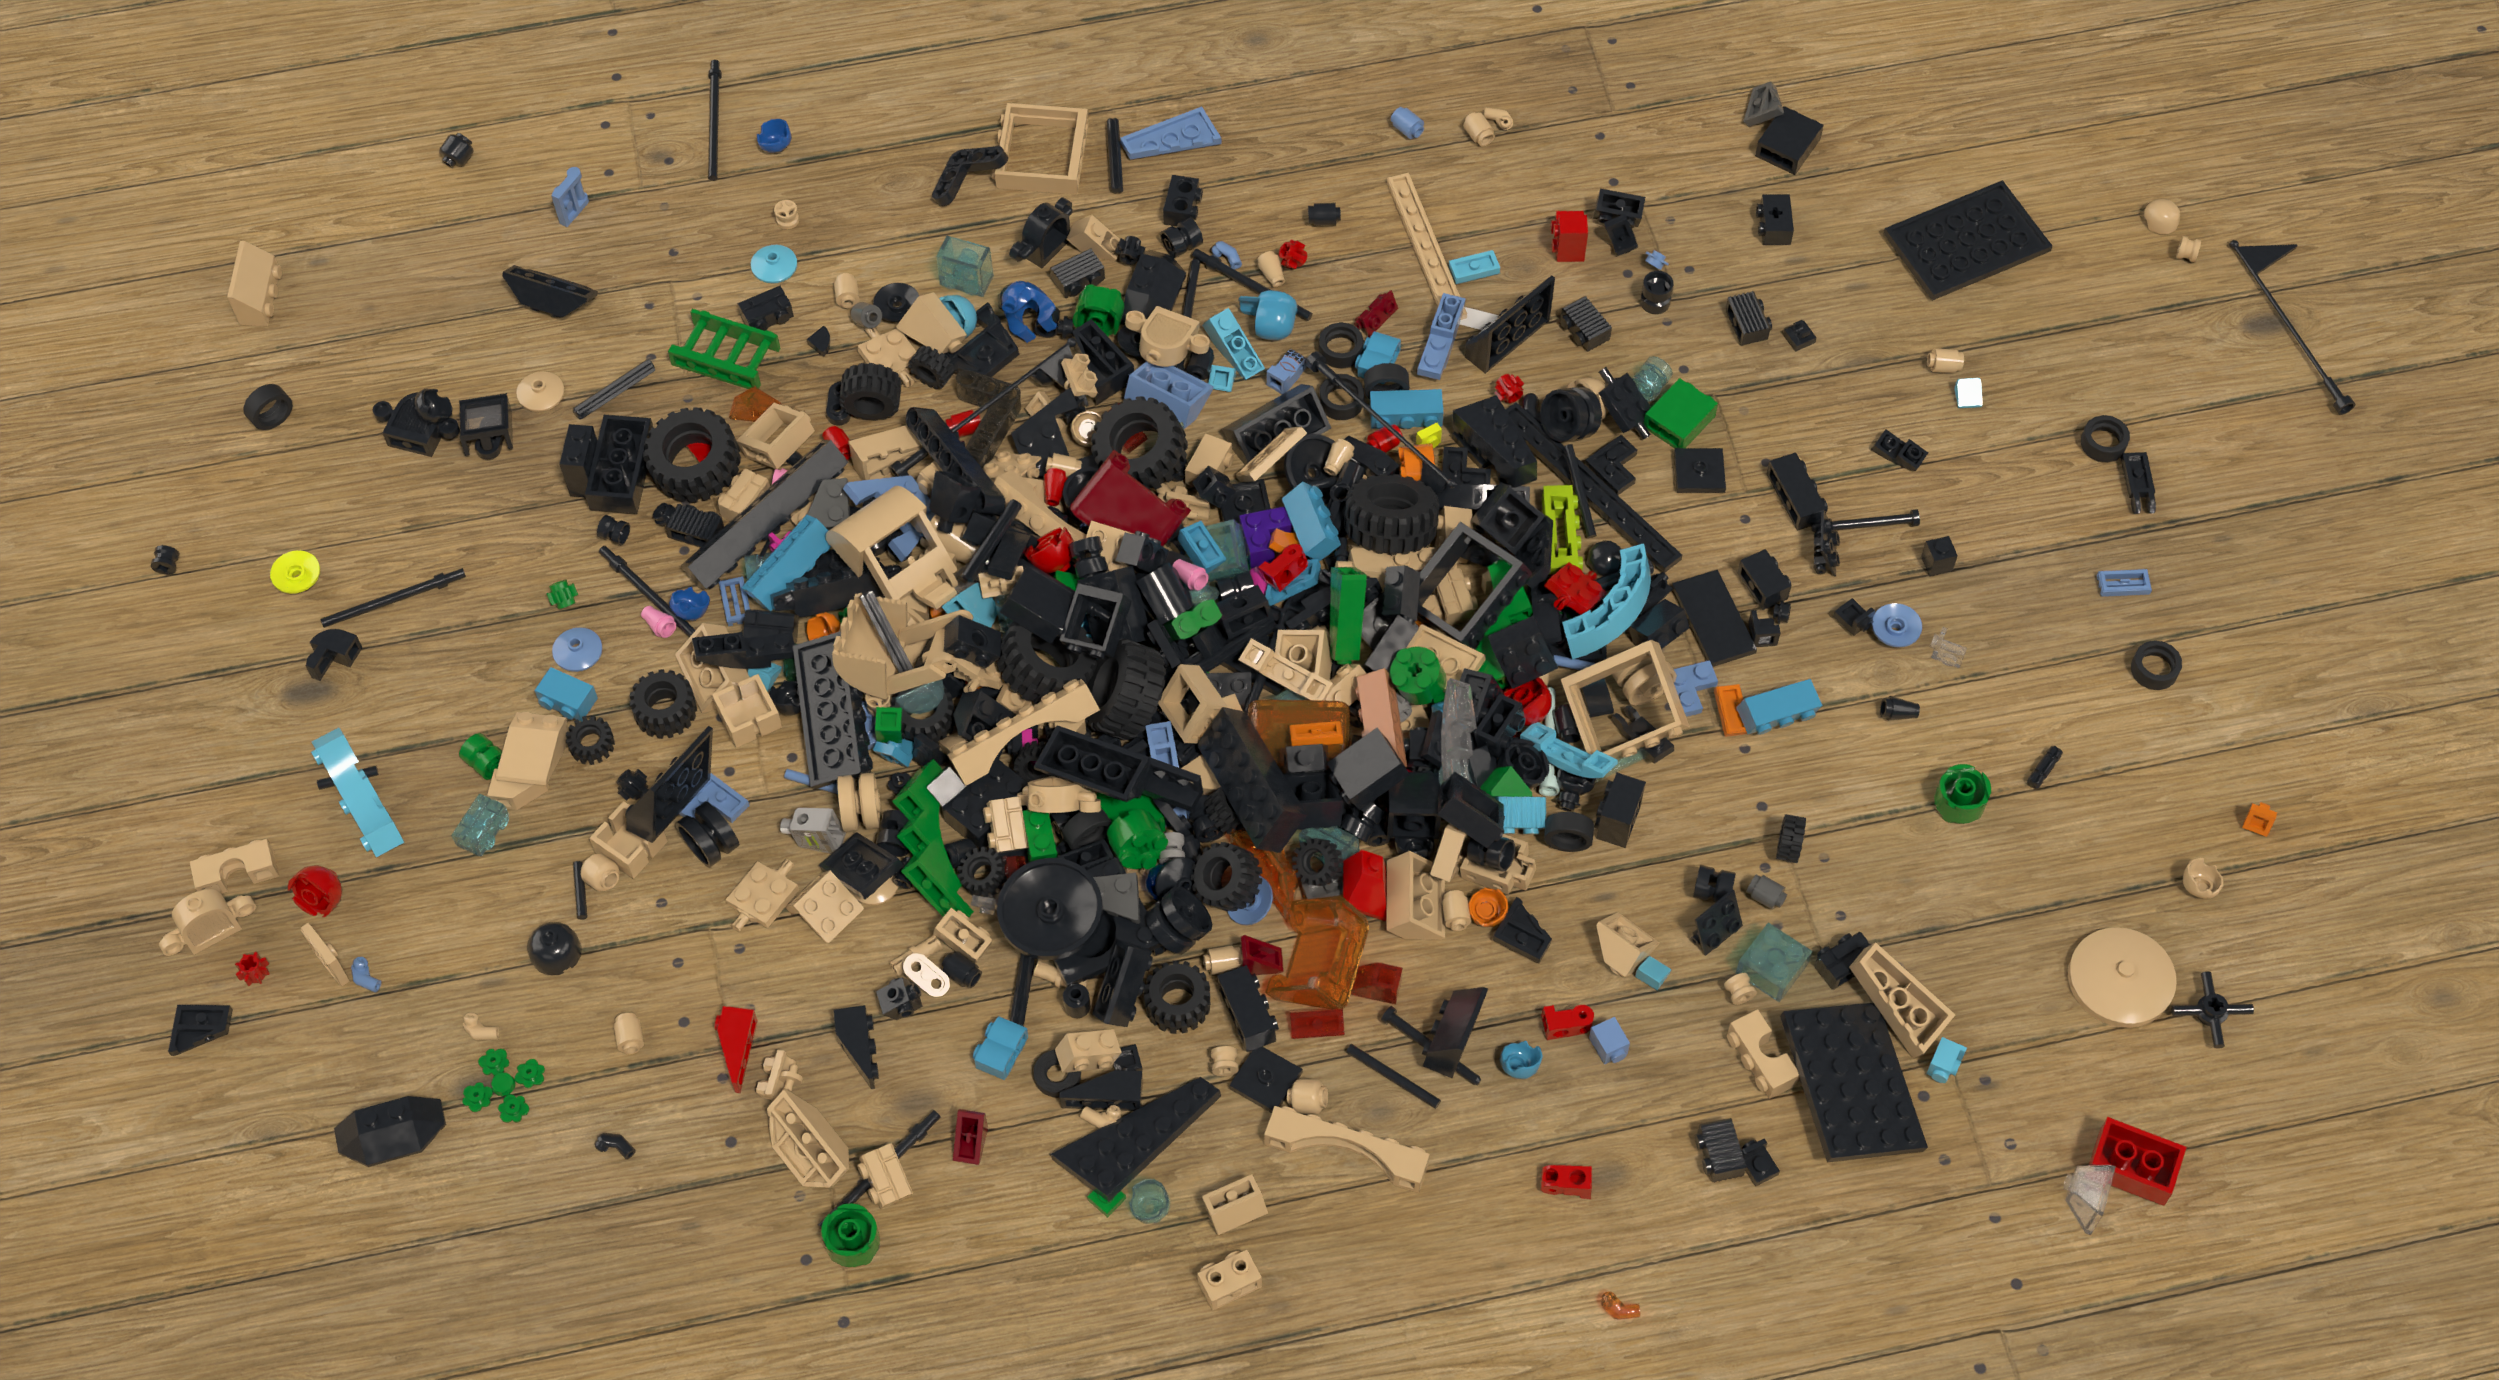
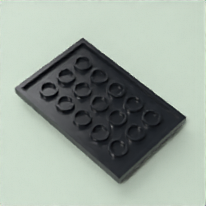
M2003 180L1886 227L1883 233L1932 301L2051 252L2052 244Z
M1874 1003L1783 1011L1780 1015L1782 1025L1827 1163L1924 1152L1928 1148L1884 1017Z

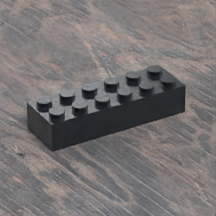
M1222 707L1196 745L1222 787L1223 792L1256 849L1281 853L1308 815L1247 713Z

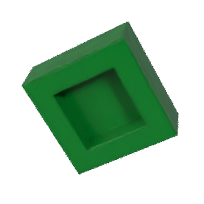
M1092 1191L1087 1196V1199L1108 1218L1126 1199V1195L1120 1191L1108 1202Z

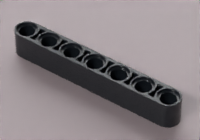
M909 408L906 414L907 426L939 467L945 472H955L981 488L973 510L977 513L1000 515L1005 509L1004 495L934 409Z

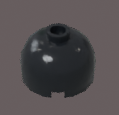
M1516 739L1512 741L1509 749L1506 748L1505 751H1502L1497 760V768L1512 766L1528 788L1532 790L1548 776L1549 761L1543 750L1538 751L1533 747L1535 743L1526 739Z
M548 922L540 925L533 931L528 940L527 951L531 963L540 973L561 975L564 973L563 971L576 966L581 957L582 946L577 934L568 925L561 922Z

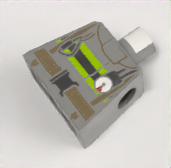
M797 808L793 819L783 818L780 825L781 833L792 834L799 847L830 854L843 844L846 835L834 810L829 808Z

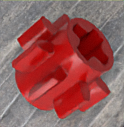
M1292 239L1290 242H1285L1279 250V257L1283 259L1281 265L1289 269L1303 266L1308 256L1307 252L1303 250L1305 244Z
M1505 374L1496 381L1495 388L1497 391L1494 394L1498 396L1500 401L1504 400L1506 403H1514L1522 397L1524 390L1522 386L1524 383L1519 376L1514 377L1513 374Z
M257 952L253 955L243 954L240 962L235 963L238 970H240L236 973V976L240 981L244 980L248 986L252 983L262 984L265 976L270 975L266 968L269 962L265 957L260 959Z

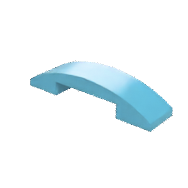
M1539 722L1533 723L1520 734V739L1530 740L1535 743L1533 747L1538 751L1543 750L1549 763L1578 776L1603 778L1618 764L1617 759L1598 750L1591 755L1557 739L1556 730Z

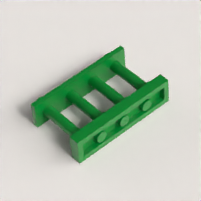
M692 308L690 313L695 327L684 346L679 347L672 344L669 348L668 354L671 365L757 392L761 383L758 371L756 370L768 349L776 352L780 351L778 335L769 330H760L712 315L704 310L699 311ZM704 329L716 333L705 353L692 351ZM725 336L737 339L726 360L714 358ZM746 343L759 346L748 366L743 367L735 364Z

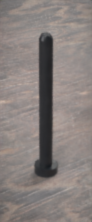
M1918 509L1910 510V514L1833 521L1834 531L1911 523L1912 527L1920 525V515ZM1821 522L1811 525L1812 532H1817V529L1821 528Z
M1390 1006L1383 1014L1381 1021L1386 1025L1391 1023L1424 1048L1427 1039H1430L1396 1014L1397 1009ZM1459 1061L1455 1072L1473 1085H1479L1481 1082L1480 1076Z

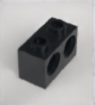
M1172 175L1163 208L1164 225L1177 227L1178 222L1188 217L1197 220L1198 206L1196 205L1197 202H1201L1203 188H1199V178Z
M1135 531V534L1125 532L1116 561L1127 567L1133 566L1134 571L1138 573L1149 574L1165 564L1169 550L1161 546V541L1150 538L1149 534Z

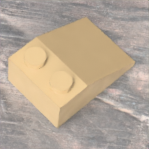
M517 712L508 729L496 773V780L546 786L567 746L566 717Z

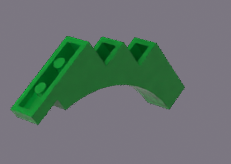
M1501 559L1488 566L1493 590L1512 567ZM1523 586L1513 597L1510 605L1506 606L1498 616L1496 623L1487 630L1476 648V651L1484 654L1486 657L1478 672L1493 675L1501 689L1509 685L1493 653L1488 636L1533 616V610ZM1443 691L1440 696L1437 695L1433 698V701L1436 704L1453 700L1454 696Z
M932 759L915 772L892 801L909 819L897 837L912 852L913 857L901 872L942 917L952 908L956 912L957 910L961 911L969 918L974 911L957 893L962 884L954 872L943 844L939 823L940 803L927 789V785L940 775L939 772L943 770Z

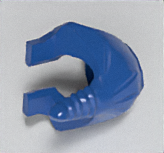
M1016 281L1007 287L1002 296V309L1005 312L1009 329L1013 334L1022 338L1026 343L1036 338V335L1023 324L1022 316L1026 308H1032L1036 312L1039 308L1037 321L1047 332L1056 328L1057 324L1051 316L1056 307L1040 288L1025 281Z

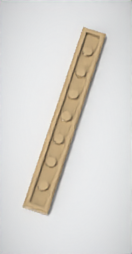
M1405 173L1387 178V185L1437 306H1439L1443 293L1460 297L1410 174ZM1465 307L1463 309L1461 320L1467 318V312Z

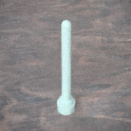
M1549 687L1548 689L1552 695V707L1545 717V726L1555 730L1553 715L1555 712V690ZM1549 763V774L1539 784V793L1543 796H1556L1560 792V787L1555 776V766Z

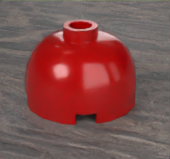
M1059 527L1038 539L1039 544L1035 549L1031 545L1025 552V557L1029 563L1045 573L1064 572L1071 566L1069 562L1073 558L1069 544L1074 542L1066 527L1063 530Z
M1540 677L1514 689L1509 686L1504 692L1505 696L1522 703L1526 718L1524 726H1530L1533 723L1543 721L1552 707V695Z
M319 865L304 867L288 881V891L292 889L295 895L292 898L294 903L309 915L316 916L318 912L323 914L322 917H326L337 907L341 900L342 886L340 880L333 870Z

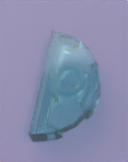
M941 679L924 684L896 697V702L909 713L922 714L929 712L937 707L943 699V681Z

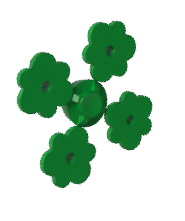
M489 1049L486 1051V1055L479 1058L478 1064L483 1068L485 1075L492 1073L494 1076L491 1083L492 1089L484 1087L483 1083L480 1082L476 1083L475 1086H467L463 1091L465 1097L462 1103L464 1106H469L472 1112H479L482 1107L490 1105L489 1099L493 1096L494 1092L498 1096H505L503 1103L498 1106L501 1120L505 1123H509L512 1120L518 1123L522 1120V1116L529 1113L530 1108L525 1103L523 1096L515 1097L510 1093L515 1089L516 1083L523 1084L527 1089L531 1088L533 1084L541 1085L544 1082L543 1073L545 1068L543 1065H539L537 1060L529 1059L525 1064H520L517 1067L518 1073L514 1079L510 1074L504 1073V1068L510 1064L507 1059V1052L504 1049H497L496 1051Z

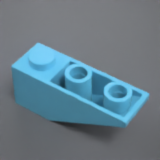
M1229 308L1213 316L1202 325L1215 347L1244 380L1265 369Z

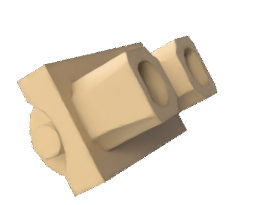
M1075 354L1073 359L1064 358L1061 362L1068 379L1064 384L1065 390L1071 388L1074 396L1089 395L1090 397H1095L1098 393L1095 387L1098 379L1095 373L1088 370L1087 366L1090 360L1087 354Z
M1175 486L1172 492H1167V501L1169 499H1180L1191 509V512L1181 524L1186 525L1188 518L1208 521L1210 502L1201 498L1198 492L1196 496L1187 495L1188 490L1181 486Z
M1018 566L1012 580L991 576L987 572L978 574L983 599L1009 594L1016 580L1023 572V566Z
M777 1050L776 1056L765 1058L763 1068L770 1077L768 1081L761 1080L758 1082L756 1093L762 1098L770 1099L773 1102L783 1089L791 1092L793 1086L801 1085L803 1078L797 1074L798 1066H796V1061L787 1057L784 1050Z

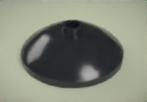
M1307 434L1286 452L1284 470L1287 481L1292 489L1301 482L1308 483L1334 477L1324 471L1332 443L1335 442L1334 440L1321 434ZM1332 487L1320 490L1323 494L1322 500L1324 505L1329 503L1331 498L1330 489Z

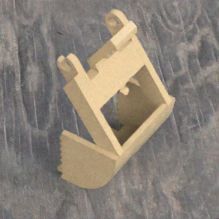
M901 486L892 487L826 533L828 544L848 564L857 577L862 575L864 560L884 596L888 599L901 601L913 592L917 599L937 610L957 595L954 588L958 586V582L953 574L957 571V568L926 516L927 507L913 493ZM909 522L916 531L924 534L932 550L917 561H915L913 556H910L907 562L908 567L888 580L870 548ZM940 574L945 583L939 581L936 575ZM907 612V619H908V621H909V620H910V616H909V614H908V612Z
M862 593L855 594L854 600H850L847 607L848 619L843 618L841 637L836 636L832 653L835 670L849 685L866 694L886 699L888 695L944 679L946 674L955 671L956 667L959 672H964V675L969 676L970 679L978 677L981 667L944 652L945 626L958 615L973 620V615L969 611L958 610L908 626L907 601L901 602L900 600L888 599L886 597H876L903 649L906 645L934 637L930 650L922 655V662H925L924 666L895 674L897 669L860 600Z

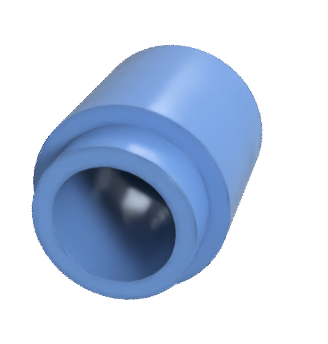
M1399 107L1391 116L1393 126L1409 139L1418 138L1424 131V121L1408 108Z

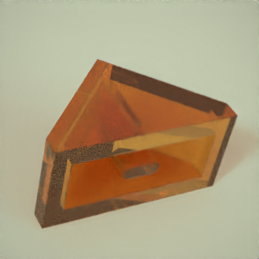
M754 386L734 397L729 417L733 420L755 422L773 403L781 405V402Z

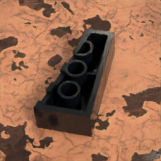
M1497 395L1453 410V430L1457 434L1461 433L1471 447L1474 446L1481 452V456L1486 461L1489 460L1495 466V470L1514 488L1537 480V460Z

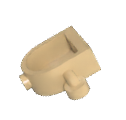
M1159 306L1155 307L1148 319H1145L1144 314L1139 311H1130L1126 314V327L1141 333L1139 347L1141 356L1153 365L1162 367L1174 366L1182 362L1189 351L1204 354L1209 350V338L1198 334L1200 321Z
M1055 776L1030 781L1028 786L1023 788L1022 792L1017 793V796H1020L1021 805L1028 806V809L1034 812L1062 813L1080 810L1081 812L1091 813L1101 811V800L1097 799L1096 791Z
M205 889L192 893L174 907L172 918L177 929L165 934L159 946L164 955L171 956L180 952L184 945L187 944L195 955L242 930L236 917H246L252 914L256 909V905L251 896L242 895L226 902L223 895L214 889Z

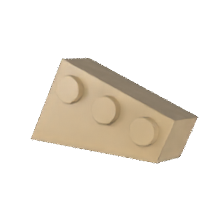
M907 425L848 441L853 467L862 481L894 476L889 468L891 464L897 460L900 463L904 462L924 447Z

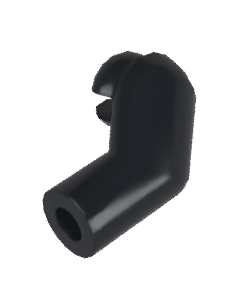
M602 1133L597 1137L598 1140L594 1144L595 1148L600 1152H606L609 1147L616 1148L625 1159L631 1158L636 1152L633 1146L620 1134Z

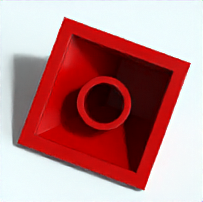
M1360 850L1343 861V908L1382 921L1387 920V869L1383 856Z

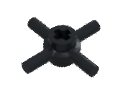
M2206 971L2201 973L2205 996L2198 1001L2197 1005H2172L2171 1012L2173 1016L2197 1015L2204 1025L2210 1026L2213 1046L2216 1049L2225 1047L2221 1024L2225 1022L2228 1015L2254 1014L2253 1004H2228L2222 995L2215 993L2212 973Z

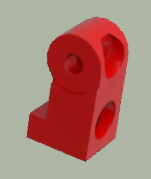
M1291 544L1285 547L1282 554L1270 564L1264 561L1258 568L1264 581L1281 592L1307 568L1308 560L1303 548L1299 544Z
M1554 1005L1544 1006L1541 1019L1546 1040L1588 1033L1594 1020L1593 1010L1587 1005H1578L1572 1010L1555 1012Z
M1545 1166L1542 1168L1541 1191L1551 1195L1564 1194L1580 1196L1581 1199H1591L1592 1166Z

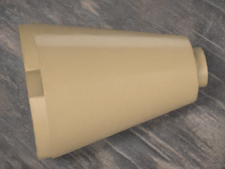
M935 514L930 523L946 551L955 554L957 561L968 565L981 545H972L962 538L966 523L954 522L952 533L938 530L940 516ZM921 537L920 545L924 548L930 546L928 541Z

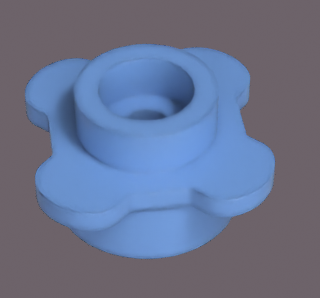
M1655 250L1652 254L1646 251L1648 257L1645 261L1660 270L1664 264L1669 265V263L1664 261L1666 256Z

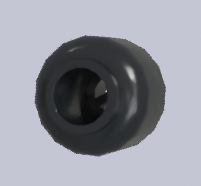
M460 133L456 135L450 134L439 149V153L443 157L442 162L451 168H454L455 165L463 167L474 152L471 146L472 141Z

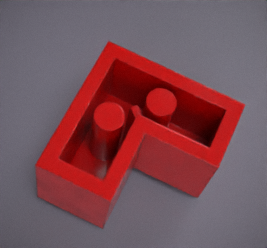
M1556 211L1555 220H1551V234L1555 238L1552 239V253H1556L1557 262H1584L1588 239L1587 215H1584V211Z

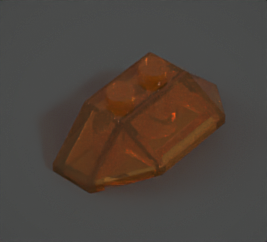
M1235 830L1230 832L1231 844L1251 851L1254 857L1258 858L1260 862L1258 867L1262 868V874L1259 876L1266 879L1272 888V903L1285 921H1289L1298 890V878L1295 875L1298 870H1293L1292 867L1295 864L1287 861L1284 849L1281 853L1256 849L1247 831Z

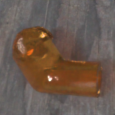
M1607 1291L1601 1296L1603 1309L1613 1319L1620 1320L1640 1317L1638 1303L1624 1305L1611 1291Z

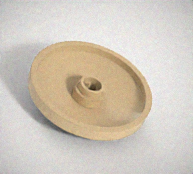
M2105 928L2088 935L2075 949L2068 967L2069 985L2080 1006L2097 1020L2116 1027L2132 1028L2153 1022L2166 1011L2176 991V972L2166 951L2149 936L2128 928Z

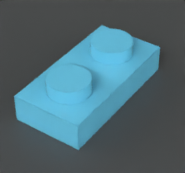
M1493 250L1449 261V269L1456 284L1500 274V265Z

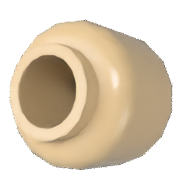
M597 853L584 861L580 875L586 884L596 891L603 892L612 889L618 883L620 870L619 866L604 854Z
M1298 1079L1294 1082L1292 1088H1289L1287 1091V1102L1299 1114H1319L1323 1108L1327 1107L1328 1089L1318 1079Z

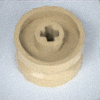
M1652 657L1612 674L1618 686L1623 688L1622 691L1632 705L1648 703L1665 693ZM1666 662L1673 682H1675L1677 677L1676 672L1674 671L1670 663Z
M875 773L860 775L859 790L856 789L855 779L851 775L838 776V798L843 831L851 832L858 830L860 825L859 814H862L863 824L867 830L880 828L881 801Z

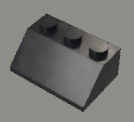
M1116 939L1093 1009V1016L1109 1025L1128 1027L1129 1021L1132 1022L1136 1014V1006L1134 1005L1137 996L1140 997L1144 990L1145 982L1143 978L1145 972L1149 971L1152 965L1153 956H1151V950Z
M1478 987L1453 991L1450 1000L1444 999L1439 1014H1442L1443 1017L1441 1021L1435 1020L1430 1034L1434 1035L1433 1041L1427 1039L1422 1051V1055L1426 1056L1423 1067L1453 1078L1478 1018L1488 988Z

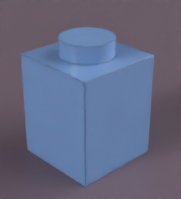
M1615 1017L1591 1027L1589 1039L1604 1065L1611 1061L1617 1063L1627 1056L1630 1042Z

